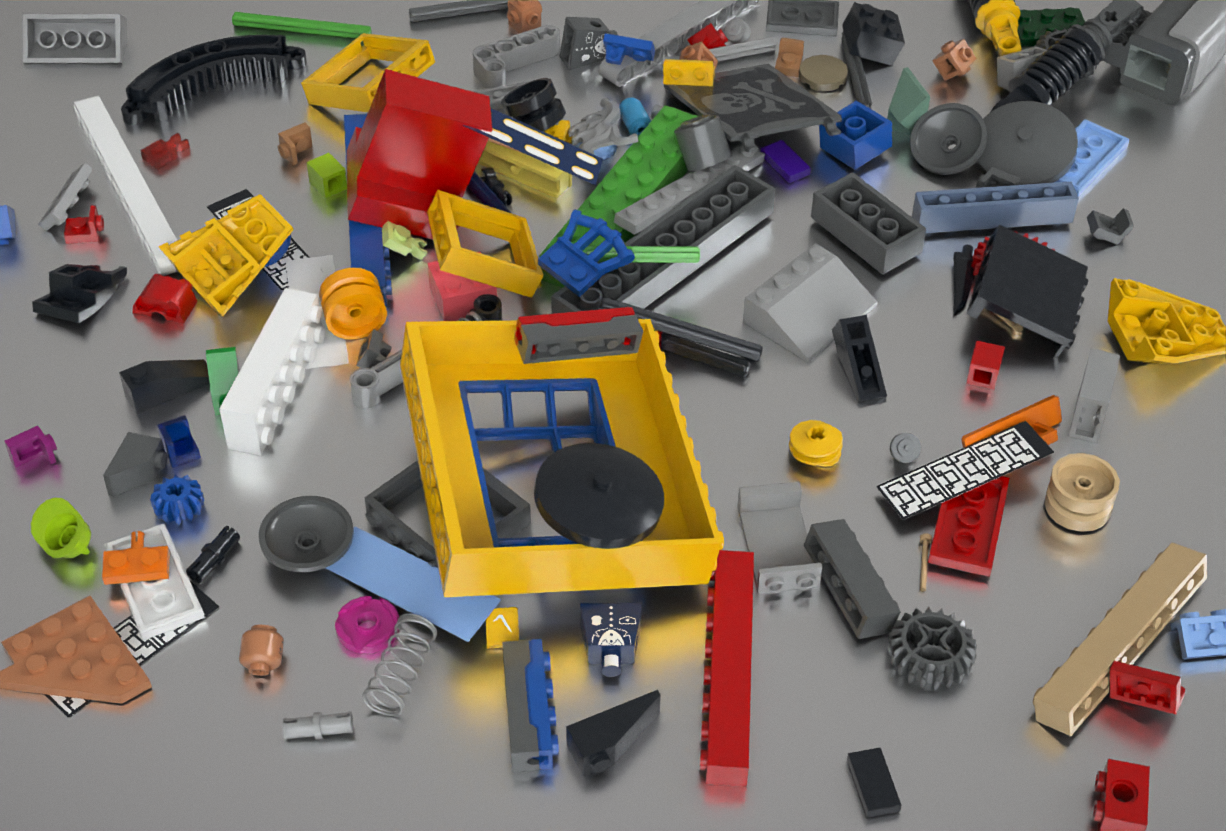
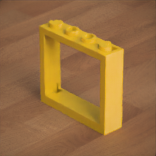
M366 33L361 34L301 82L308 103L311 105L369 112L384 70L362 88L340 84L370 59L394 61L386 69L418 77L435 63L429 41Z
M437 190L427 214L440 270L532 298L536 289L541 288V280L544 274L538 265V256L527 219ZM456 225L508 241L515 264L461 248Z

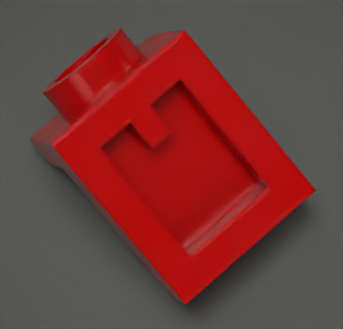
M96 205L90 206L89 217L66 218L64 232L66 244L99 242L100 231H104L103 215H98Z

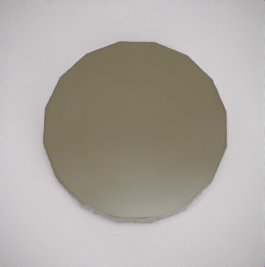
M814 55L806 58L801 63L799 69L801 82L804 85L806 82L810 85L811 89L817 91L836 90L839 88V85L846 83L848 76L846 64L842 60L829 55Z

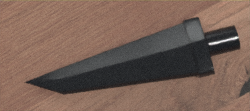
M968 244L963 246L962 252H955L953 255L954 313L966 305L975 277L973 274L974 268L971 267L973 246Z

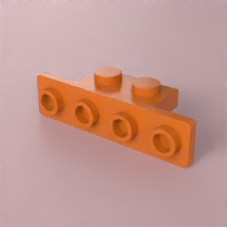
M1055 395L1047 397L962 436L963 448L1024 421L1036 431L1047 445L1058 441L1057 430L1052 428V426L1062 422L1059 397Z

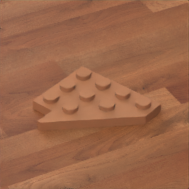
M91 596L70 605L1 642L4 651L13 665L0 671V689L123 704L152 688L150 679Z

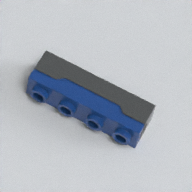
M542 639L502 642L512 772L553 769V755H559L558 735H551L550 727L556 726L555 706H548V699L553 698L552 678L546 679L545 672L551 671L549 651L543 652Z

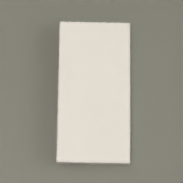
M165 523L141 532L145 534L144 547L168 546L170 552L169 579L119 583L142 640L205 618ZM131 535L104 544L106 551L131 548Z

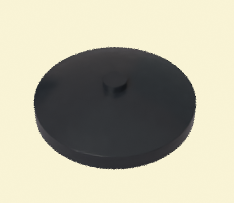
M581 443L570 445L554 452L539 468L534 486L535 503L545 522L563 537L593 548H622L643 540L656 528L664 507L663 487L654 471L644 461L630 452L606 444Z

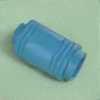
M626 98L619 106L620 117L630 135L636 133L639 137L649 125L651 119L640 100Z

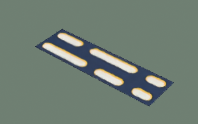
M491 108L492 133L465 126L593 185L597 183L603 161L602 158Z

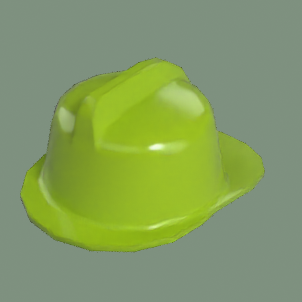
M54 497L46 500L37 508L31 521V533L36 542L52 558H75L81 553L86 555L90 553V550L87 548L91 540L90 527L68 501L63 498Z

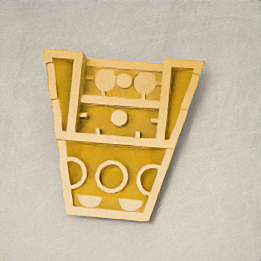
M261 194L228 210V215L218 220L213 218L205 222V227L193 233L189 230L180 235L181 239L170 245L166 242L158 246L183 278L189 281L193 289L222 317L294 230Z

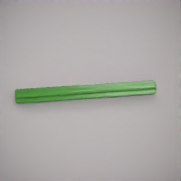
M234 12L232 16L233 25L239 27L356 39L363 33L372 34L371 27L366 25Z

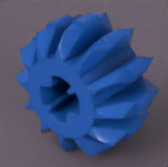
M175 473L173 479L169 480L163 477L162 484L154 485V493L151 494L150 498L151 505L157 518L163 519L167 525L176 521L180 526L183 520L192 522L193 515H201V506L204 505L205 499L197 480L190 479L189 475L179 478Z

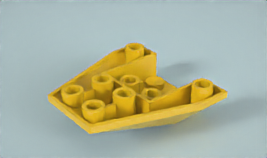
M1113 278L1111 281L1107 322L1128 361L1180 363L1226 354V326L1216 309L1134 280Z

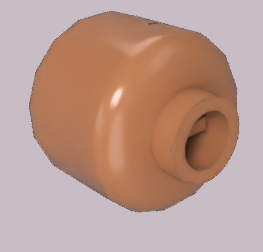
M262 624L252 626L251 630L246 631L242 635L239 662L242 666L248 668L249 673L252 675H268L269 671L275 670L281 665L284 638L277 633V629L273 626Z

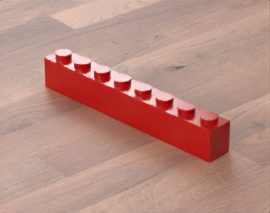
M719 550L717 567L715 571H712L709 580L714 581V587H708L707 606L713 607V613H707L706 632H712V639L705 640V658L711 659V666L704 665L703 685L710 686L709 693H703L702 713H709L708 721H702L701 741L707 742V750L701 749L700 770L706 771V784L747 787L750 739L754 552Z

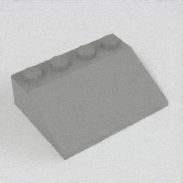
M815 243L745 297L743 322L808 363L834 341L832 329L839 319L866 315L877 306V301L835 254Z

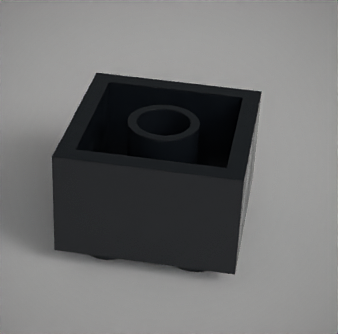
M854 2L842 24L848 53L851 55L893 66L905 44L898 14L890 10L884 11L874 8L869 4Z

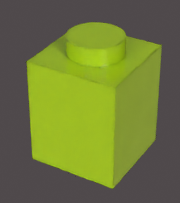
M329 152L306 162L309 183L325 199L347 189L346 170Z

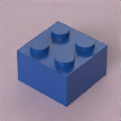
M857 100L837 112L842 118V122L836 123L841 134L829 136L825 126L819 125L820 148L854 170L892 147V122Z

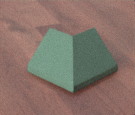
M908 67L903 68L888 109L887 119L892 122V130L911 135L916 122L929 109L930 95Z

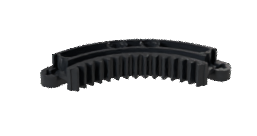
M284 35L228 37L189 47L152 65L127 86L126 94L128 99L121 107L123 120L126 124L137 125L142 123L150 113H153L156 122L168 121V115H173V110L179 109L178 104H185L184 99L192 100L191 95L199 96L200 90L208 92L207 87L216 89V84L225 86L227 81L235 84L237 79L244 82L246 78L254 81L256 77H259L260 81H263L266 77H269L270 81L278 78L279 82H282L288 78L287 69L298 70L306 66V52L300 47L287 46Z

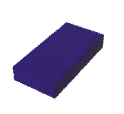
M783 140L761 148L760 152L765 154L764 159L788 183L810 175L811 167Z

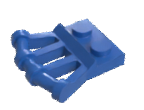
M574 209L564 235L558 237L557 242L538 258V265L580 297L604 274L631 263L635 259V255L631 249H627L621 238L622 234L616 229H610L606 221L602 218L595 219L583 215L582 211ZM578 225L590 228L575 244L571 243ZM599 235L605 238L589 255L583 252ZM614 247L618 256L598 264L597 262Z

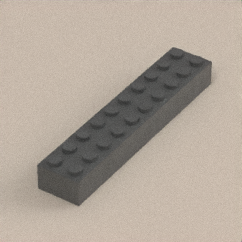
M737 165L732 166L625 243L626 246H698L700 248V261L698 263L631 262L604 274L580 297L564 286L551 296L552 314L599 310L603 297L643 309L772 214L775 188Z

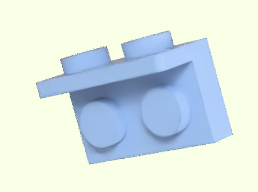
M1226 609L1210 612L1211 616L1200 617L1199 612L1180 614V619L1170 624L1171 631L1178 630L1183 659L1226 655Z

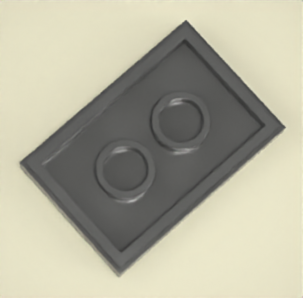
M769 0L766 31L837 36L839 2L829 0Z

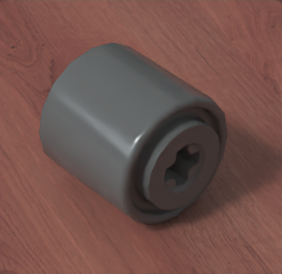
M705 114L681 123L680 127L674 131L687 171L701 170L723 162L732 156L718 115L710 116V114Z

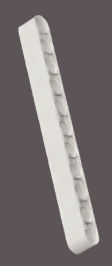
M99 95L73 102L77 118L157 272L162 276L179 272L158 247L166 242L170 245L176 242L177 239Z

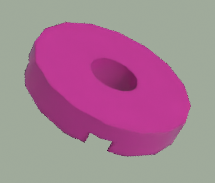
M362 596L353 599L341 607L338 612V618L335 621V630L339 642L348 650L359 654H373L382 651L388 647L390 636L394 635V627L399 619V614L395 606L383 598L378 600L372 599L371 596ZM367 620H371L376 623L374 626L370 628H363L359 626L362 622ZM396 637L392 639L391 644L394 643Z

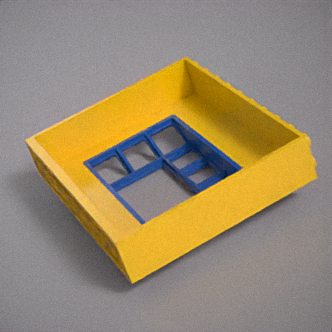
M638 319L643 329L638 353L529 364L523 363L514 341L517 320L406 322L400 369L444 597L700 585L709 583L712 571H715L717 567L719 550H722L724 547V537L722 531H718L716 511L714 507L710 506L708 486L702 481L701 465L699 460L695 459L693 440L691 437H688L686 418L684 415H681L679 396L673 391L672 374L667 372L665 353L660 350L659 334L657 331H654L651 319ZM586 391L590 425L557 426L554 392ZM543 392L545 395L547 427H514L511 393ZM500 393L504 428L474 429L467 394ZM592 438L594 443L611 445L628 451L644 461L661 482L664 492V507L659 523L653 532L643 540L630 546L614 549L584 546L563 536L498 538L477 441L548 439L554 453L562 449L560 439Z

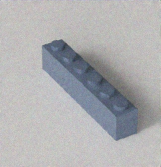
M1072 182L923 191L915 193L912 218L926 228V233L997 228L998 225L1008 228L1073 223L1079 198Z

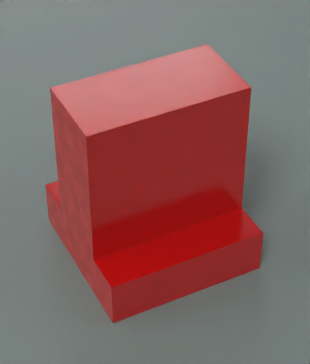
M385 69L362 128H355L347 148L348 220L377 227H383L387 221L405 227L411 231L412 235L433 239L427 211L437 190L463 197L489 137L465 126L492 133L489 96Z

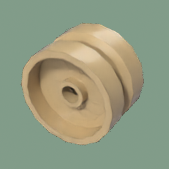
M1077 453L1060 458L1053 466L1045 495L1044 505L1048 515L1057 524L1066 529L1079 532L1094 531L1104 526L1111 516L1114 501L1119 490L1120 479L1116 470L1107 461L1095 455Z

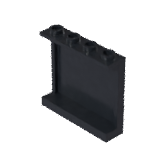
M998 225L986 244L967 315L977 319L984 308L1057 342L1054 356L1058 357L1065 348L1069 349L1072 346L1076 337L1073 330L1080 320V315L1077 312L1084 302V297L1081 295L1089 281L1086 278L1088 266Z

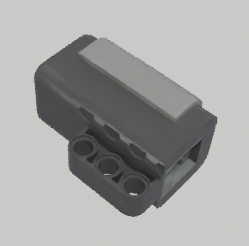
M1163 0L1153 12L1143 10L1134 23L1126 27L1113 39L1112 45L1104 50L1105 59L1103 61L1120 68V82L1123 86L1161 102L1175 104L1181 98L1185 99L1226 54V0Z

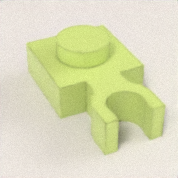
M387 221L382 227L383 246L404 256L411 253L420 260L427 255V250L423 249L427 242L420 238L411 237V231L390 221Z

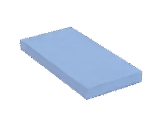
M1086 119L1075 128L1078 139L1075 161L1069 171L1056 181L1072 182L1078 197L1127 148L1130 140Z

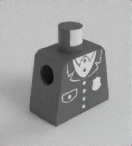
M566 17L559 57L569 70L603 61L606 56L603 43L605 33L618 34L615 30L609 31L599 18Z

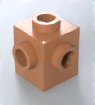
M538 0L508 1V24L514 30L522 33L541 27L542 6Z
M961 39L955 43L953 40L945 43L940 48L942 51L932 61L946 81L955 76H963L971 70L970 65L977 58L965 39Z

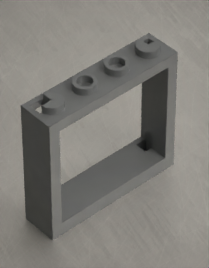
M417 460L364 497L366 506L365 516L372 526H378L386 532L391 542L394 544L399 543L408 553L428 562L432 567H438L435 548L389 511L423 486ZM483 468L491 506L505 516L495 524L498 538H512L531 524L530 504Z

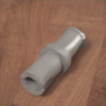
M351 711L328 715L314 712L313 716L283 719V735L285 740L315 737L316 740L323 739L324 735L351 734L354 729Z

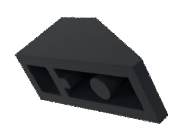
M867 315L839 319L833 327L832 333L838 357L858 402L886 398L887 393Z
M204 359L145 361L119 372L125 397L136 414L209 384L208 368Z
M658 690L566 726L567 747L583 776L594 772H603L615 764L660 714L661 694Z

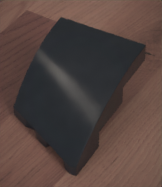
M65 264L50 271V293L32 301L33 312L80 323L98 311L116 292L127 275V267L119 266L118 269L113 271H101L100 265Z

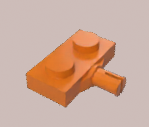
M136 531L132 532L131 548L103 552L102 579L104 584L169 579L170 552L168 546L144 547L145 534L138 531L137 536Z

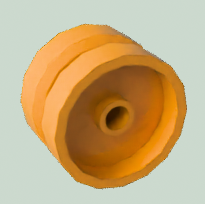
M345 268L334 272L321 284L319 298L328 330L335 336L343 339H361L368 337L373 329L378 331L385 323L387 317L386 306L378 279L372 272L362 268Z

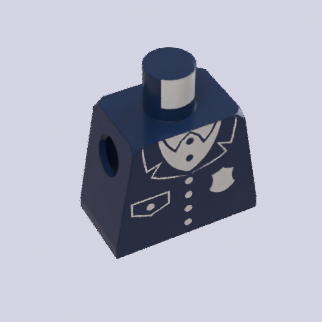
M580 603V627L587 661L591 665H601L603 675L607 677L618 676L621 673V665H631L635 662L641 630L642 603Z

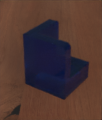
M185 415L157 425L159 436L162 439L164 450L167 452L172 468L201 458L200 451L191 435L188 419Z

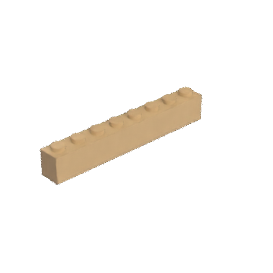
M1173 542L1164 552H1160L1148 570L1140 574L1138 581L1132 588L1124 592L1116 606L1107 611L1099 625L1090 630L1083 643L1072 650L1067 661L1061 667L1055 669L1050 680L1043 687L1037 689L1033 697L1036 721L1072 736L1110 692V668L1113 662L1118 661L1133 665L1207 579L1206 554Z

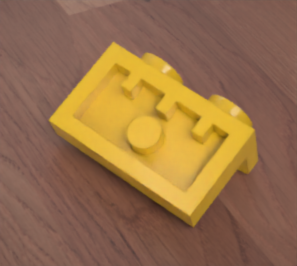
M665 59L663 63V84L713 86L715 78L713 61Z

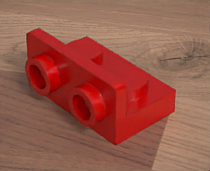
M1118 661L1113 662L1110 668V698L1177 714L1185 696V688L1181 686L1180 676Z

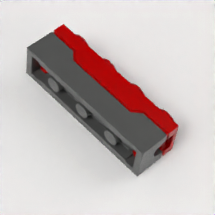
M632 307L520 316L517 319L514 341L523 363L529 364L638 353L643 329Z

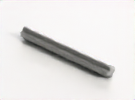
M773 37L712 48L709 51L718 62L773 52L776 50V41ZM680 55L663 58L662 68L665 59L679 60Z

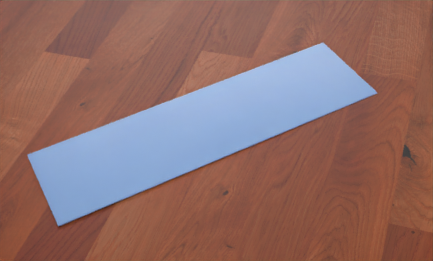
M354 527L353 541L346 554L334 564L326 567V569L399 607L428 619L434 625L467 642L470 641L501 601L500 598L494 595L444 597L438 567H432L428 562L357 527Z

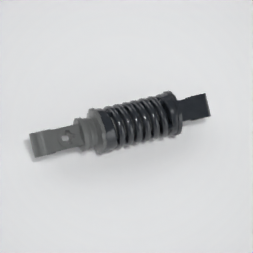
M1113 0L1095 18L1088 19L1083 26L1073 25L1041 57L1037 58L1027 69L1022 71L1020 76L1014 77L1009 81L1010 94L999 101L992 108L991 112L1000 106L1018 101H1035L1051 106L1066 91L1070 90L1072 85L1083 78L1085 73L1091 71L1092 66H1096L1105 59L1104 50L1112 45L1113 39L1126 27L1138 19L1144 7L1135 0Z

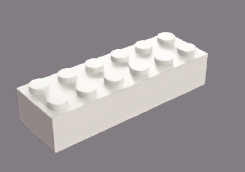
M285 288L219 408L228 449L261 456L266 445L271 444L277 424H281L283 421L284 410L287 404L293 401L295 389L298 383H302L305 369L308 363L313 362L315 349L318 343L321 344L325 337V328L321 324L322 307L319 306L317 294Z

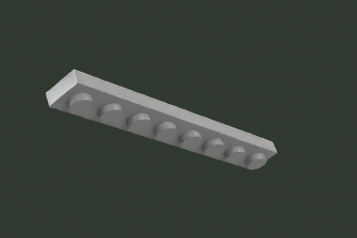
M742 144L731 150L732 156L727 160L701 170L693 171L615 213L614 223L635 235L732 166L737 165L743 170L749 171L763 163L765 154L759 150L746 152Z

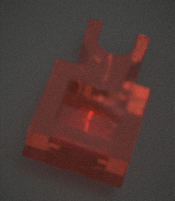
M176 133L167 142L160 139L140 151L142 159L158 170L178 159L177 152H183L189 149L190 146L188 139L181 141L180 134Z

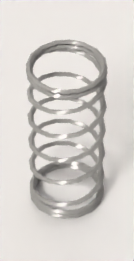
M404 614L399 617L394 627V635L390 636L388 640V648L381 654L382 662L376 665L374 669L375 676L370 678L368 687L362 694L363 701L373 711L386 716H396L402 712L405 704L398 695L410 694L411 688L405 681H413L418 678L417 672L412 667H420L424 664V660L419 653L429 652L430 645L428 643L433 642L437 636L436 628L428 619L417 614ZM412 621L424 624L432 630L433 636L431 638H422L408 633L403 629L401 623ZM398 635H403L413 642L425 643L427 645L426 651L410 648ZM396 637L404 647H391L392 639ZM392 649H403L412 652L420 658L421 663L418 665L407 663L397 657ZM390 650L391 654L398 661H384V655ZM385 663L403 665L410 669L415 676L412 679L401 677L392 672ZM384 665L392 675H378V668ZM379 677L398 680L407 686L408 691L402 693L392 690ZM377 678L383 687L371 686V683ZM372 691L381 692L397 701L399 707L385 704ZM370 692L371 696L381 705L396 711H389L374 705L368 699L367 693Z

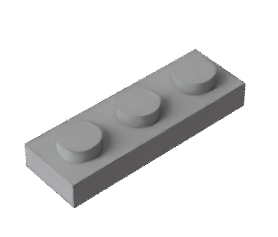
M84 163L70 175L38 225L47 231L53 225L60 226L69 215L66 213V210L71 209L79 200L77 193H81L90 183V180L87 179L93 170L90 166Z

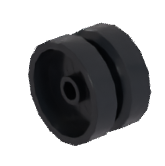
M540 78L527 82L509 92L501 101L507 116L513 117L541 131H545L557 124L566 114L561 99L554 98L557 91L550 78Z

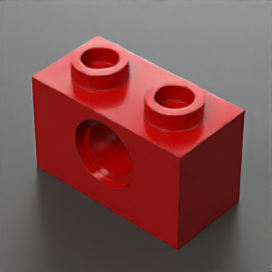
M1108 759L1104 771L1097 772L1095 791L1100 792V800L1095 801L1093 821L1098 822V831L1146 830L1148 825L1150 766Z

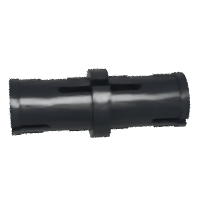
M225 526L211 543L204 545L200 556L186 569L188 577L193 581L197 580V583H202L216 565H221L224 562V556L240 540L239 533L234 528Z

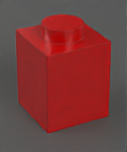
M976 341L966 384L995 390L1005 347Z

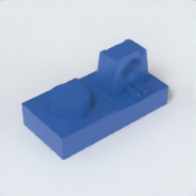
M605 33L603 43L606 50L605 59L607 63L621 65L625 55L641 62L654 60L655 48L653 41Z

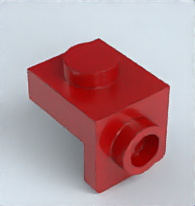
M712 23L687 39L690 45L702 41L708 49L726 46L725 43L729 41L721 28L716 31Z

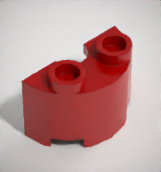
M154 274L135 301L133 313L151 317L153 312L162 314L166 320L184 324L198 301L192 292L193 286L189 281Z

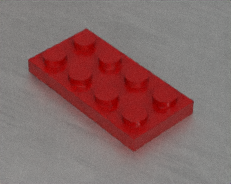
M1001 476L941 503L928 563L990 577L1010 478Z

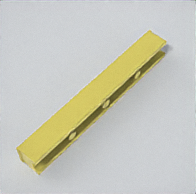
M487 141L478 164L484 167H491L502 175L556 199L568 187L572 186L571 174L534 157Z

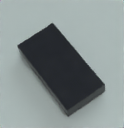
M881 747L848 753L847 762L867 818L900 812L902 805Z

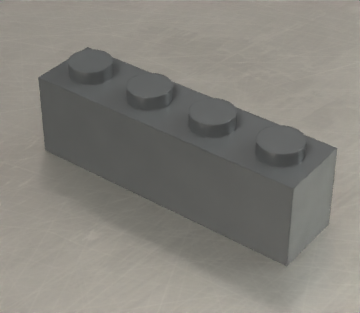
M845 519L811 524L804 547L814 563L821 562V576L857 638L862 639L892 632L893 626L901 613L899 606L891 597L883 579L877 574L869 556L863 551L855 533L850 529Z

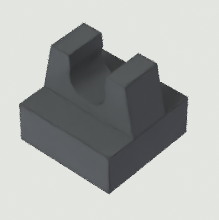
M372 330L361 345L356 366L368 368L387 359V355L391 352L392 347L382 341L383 333Z

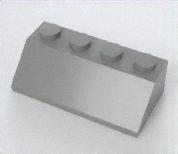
M22 14L24 64L122 63L127 46V18L121 14Z

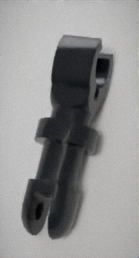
M482 168L481 171L484 172L485 176L480 178L505 206L506 204L511 205L513 198L508 190H504V184L497 179L493 168Z

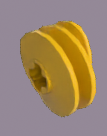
M808 420L800 422L790 432V453L796 460L804 464L823 467L833 466L841 457L843 447L842 433L837 428L822 421Z

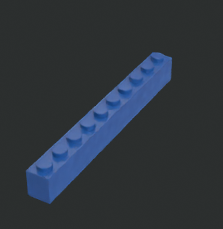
M367 114L344 115L346 171L347 148L355 128L363 127ZM349 220L351 268L368 270L377 277L385 306L388 307L387 295H392L391 278L386 279V276H391L390 260H385V258H390L389 248L383 246L382 227Z

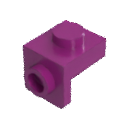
M38 425L4 441L10 460L15 468L43 455L50 465L56 463L53 451L57 450V446L50 434L44 435Z

